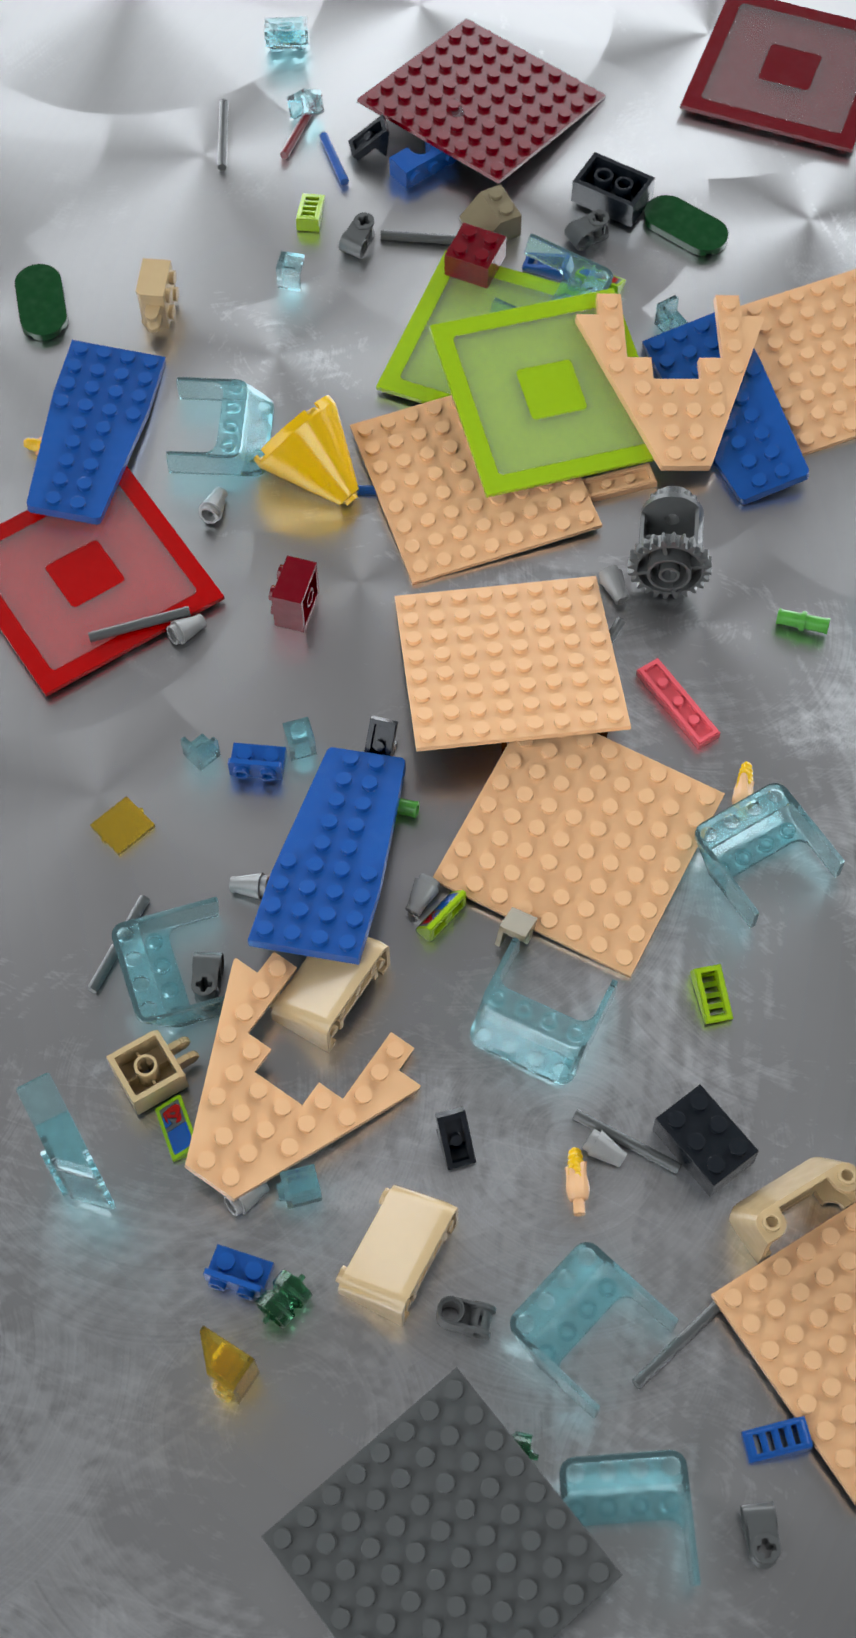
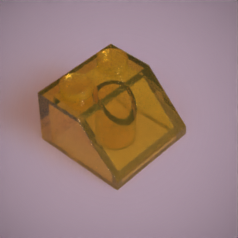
M203 1325L199 1331L206 1371L211 1382L210 1387L214 1390V1395L225 1403L229 1404L232 1400L239 1405L260 1373L256 1361L253 1357Z

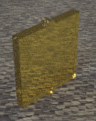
M127 796L90 824L91 828L101 837L102 843H107L119 856L155 828V824L144 814L143 808H138Z

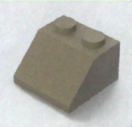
M501 184L481 191L459 216L462 224L464 222L504 235L506 240L521 235L522 215Z

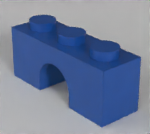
M425 142V154H416L406 147L390 156V175L407 190L419 184L427 177L436 174L446 166L454 164L457 160Z

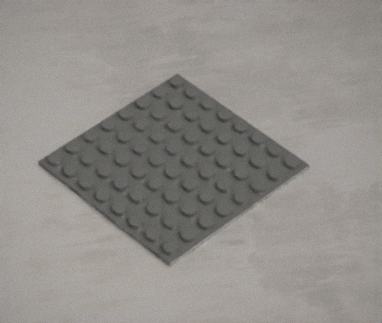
M457 1367L261 1536L334 1638H553L623 1576Z

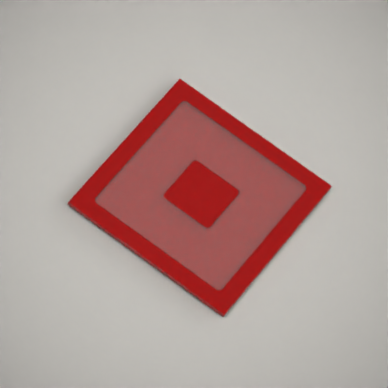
M127 466L103 521L98 525L31 513L28 510L0 524V630L46 697L167 631V626L171 625V621L95 642H90L88 632L185 606L189 607L191 616H195L225 599L222 592Z

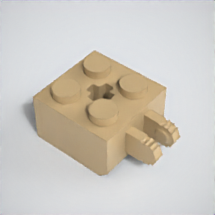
M142 259L136 294L142 324L151 333L158 332L161 328L169 329L171 319L175 318L174 302L179 299V287H175L176 270H172L171 260Z
M152 1030L106 1056L114 1075L138 1115L189 1086L183 1069L196 1062L200 1057L199 1054L193 1050L177 1059L174 1057L175 1054L190 1045L191 1041L188 1037L182 1036L167 1045L159 1030Z

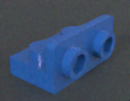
M233 743L231 758H228L229 774L241 779L255 777L266 781L283 780L287 749L280 746Z
M217 1244L210 1265L204 1269L203 1275L208 1282V1286L219 1291H225V1288L237 1291L236 1295L243 1299L253 1301L255 1297L262 1300L275 1265L274 1262Z

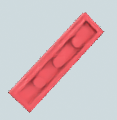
M659 658L637 669V677L698 750L720 737V731Z

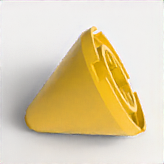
M326 395L314 403L316 407L308 411H302L276 433L261 448L265 455L262 457L256 455L253 461L260 469L338 505L345 503L348 506L358 498L356 492L359 490L336 403L330 395Z

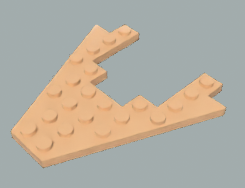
M597 293L595 298L597 314H577L575 323L661 471H709L764 321V316H741L739 295H715L713 303L720 358H699L697 362L699 379H654L651 357H627L621 294Z
M276 952L271 954L258 973L237 958L233 960L184 1167L232 1202L414 1095L421 1087L420 1084L400 1071L412 1054L414 1047L390 1032L343 1099L321 1083H318L302 1105L257 1074L256 1071L270 1054L271 1049L249 1033L297 970L295 965Z

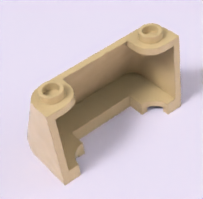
M367 937L359 965L308 956L282 993H279L270 1005L272 1020L325 1052L330 1053L337 1042L332 1037L338 1029L341 1030L343 1028V1020L369 982L371 980L375 981L378 973L384 975L391 965L389 946L379 940Z
M813 1157L738 1202L731 1210L729 1221L756 1263L759 1264L771 1256L772 1253L769 1249L771 1244L784 1234L787 1223L782 1213L804 1199L814 1195L821 1206L827 1203H835L840 1205L839 1207L842 1211L856 1202V1166L843 1161Z
M394 1184L391 1189L386 1187L379 1199L380 1209L348 1267L342 1266L335 1282L339 1283L338 1293L403 1327L410 1314L408 1309L412 1301L414 1302L417 1297L416 1292L442 1243L446 1242L447 1233L452 1235L458 1223L459 1208L448 1202Z

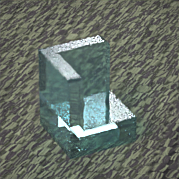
M303 88L287 97L291 119H297L304 114L320 115L324 113L321 90Z
M281 251L276 266L278 288L300 291V274L305 262L304 254Z
M676 295L658 303L656 306L654 324L662 333L688 323L677 311L679 298Z
M202 733L192 742L185 736L180 739L183 754L200 771L221 755L218 740L215 737L209 740Z

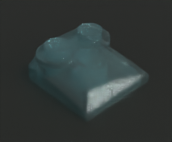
M307 16L264 18L265 46L270 48L272 52H280L288 48H292L293 51L304 50L309 45Z

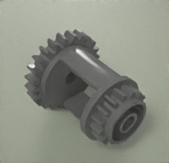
M679 486L659 488L654 494H650V499L646 500L641 509L639 543L635 544V550H630L627 568L628 575L631 576V582H637L638 589L645 587V594L653 591L654 597L661 593L664 599H667L669 594H672L677 599L680 593L687 597L688 591L697 593V587L704 588V582H709V575L712 574V556H709V549H703L704 510L700 502L697 501V496L692 495L690 490Z

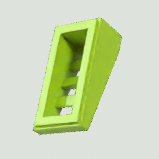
M302 193L296 216L297 231L320 232L325 195Z
M721 964L691 970L690 975L705 1025L733 1020ZM713 976L714 981L703 983L702 978ZM705 988H717V992L705 994ZM720 998L721 1002L708 1004L707 999ZM723 1008L724 1013L710 1015L709 1010Z

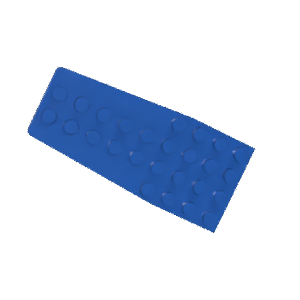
M715 312L642 341V347L647 356L651 357L652 366L659 379H699L698 359L720 358ZM755 349L752 351L713 461L714 466L742 505L791 487L809 478V468Z
M77 340L71 341L48 411L27 498V509L29 512L95 525L102 523L149 417L166 365V357Z
M335 747L327 749L271 871L248 937L249 946L359 965L383 885L406 771L404 758Z

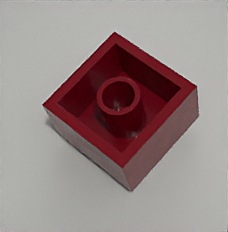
M463 222L445 253V275L488 289L506 257V236Z
M287 555L284 565H279L277 583L272 585L269 591V600L272 601L271 615L274 616L275 626L304 633L320 592L317 562Z

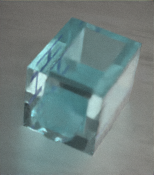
M308 717L282 723L284 739L291 761L317 755L315 737Z
M314 1164L279 1172L281 1182L276 1183L280 1201L286 1200L288 1209L322 1201Z

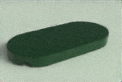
M657 196L651 199L645 206L644 218L647 227L693 254L706 256V253H712V255L720 253L727 245L729 233L722 221L676 196Z
M34 264L22 269L15 278V291L22 330L27 336L30 335L35 340L46 341L54 339L68 325L61 275L54 267L46 264Z

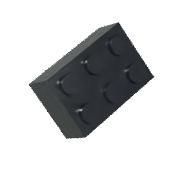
M594 152L572 181L571 201L593 211L604 210L608 213L609 218L632 227L644 211L646 204L653 198L655 177Z
M701 1084L656 1117L652 1129L709 1197L753 1164L759 1152Z

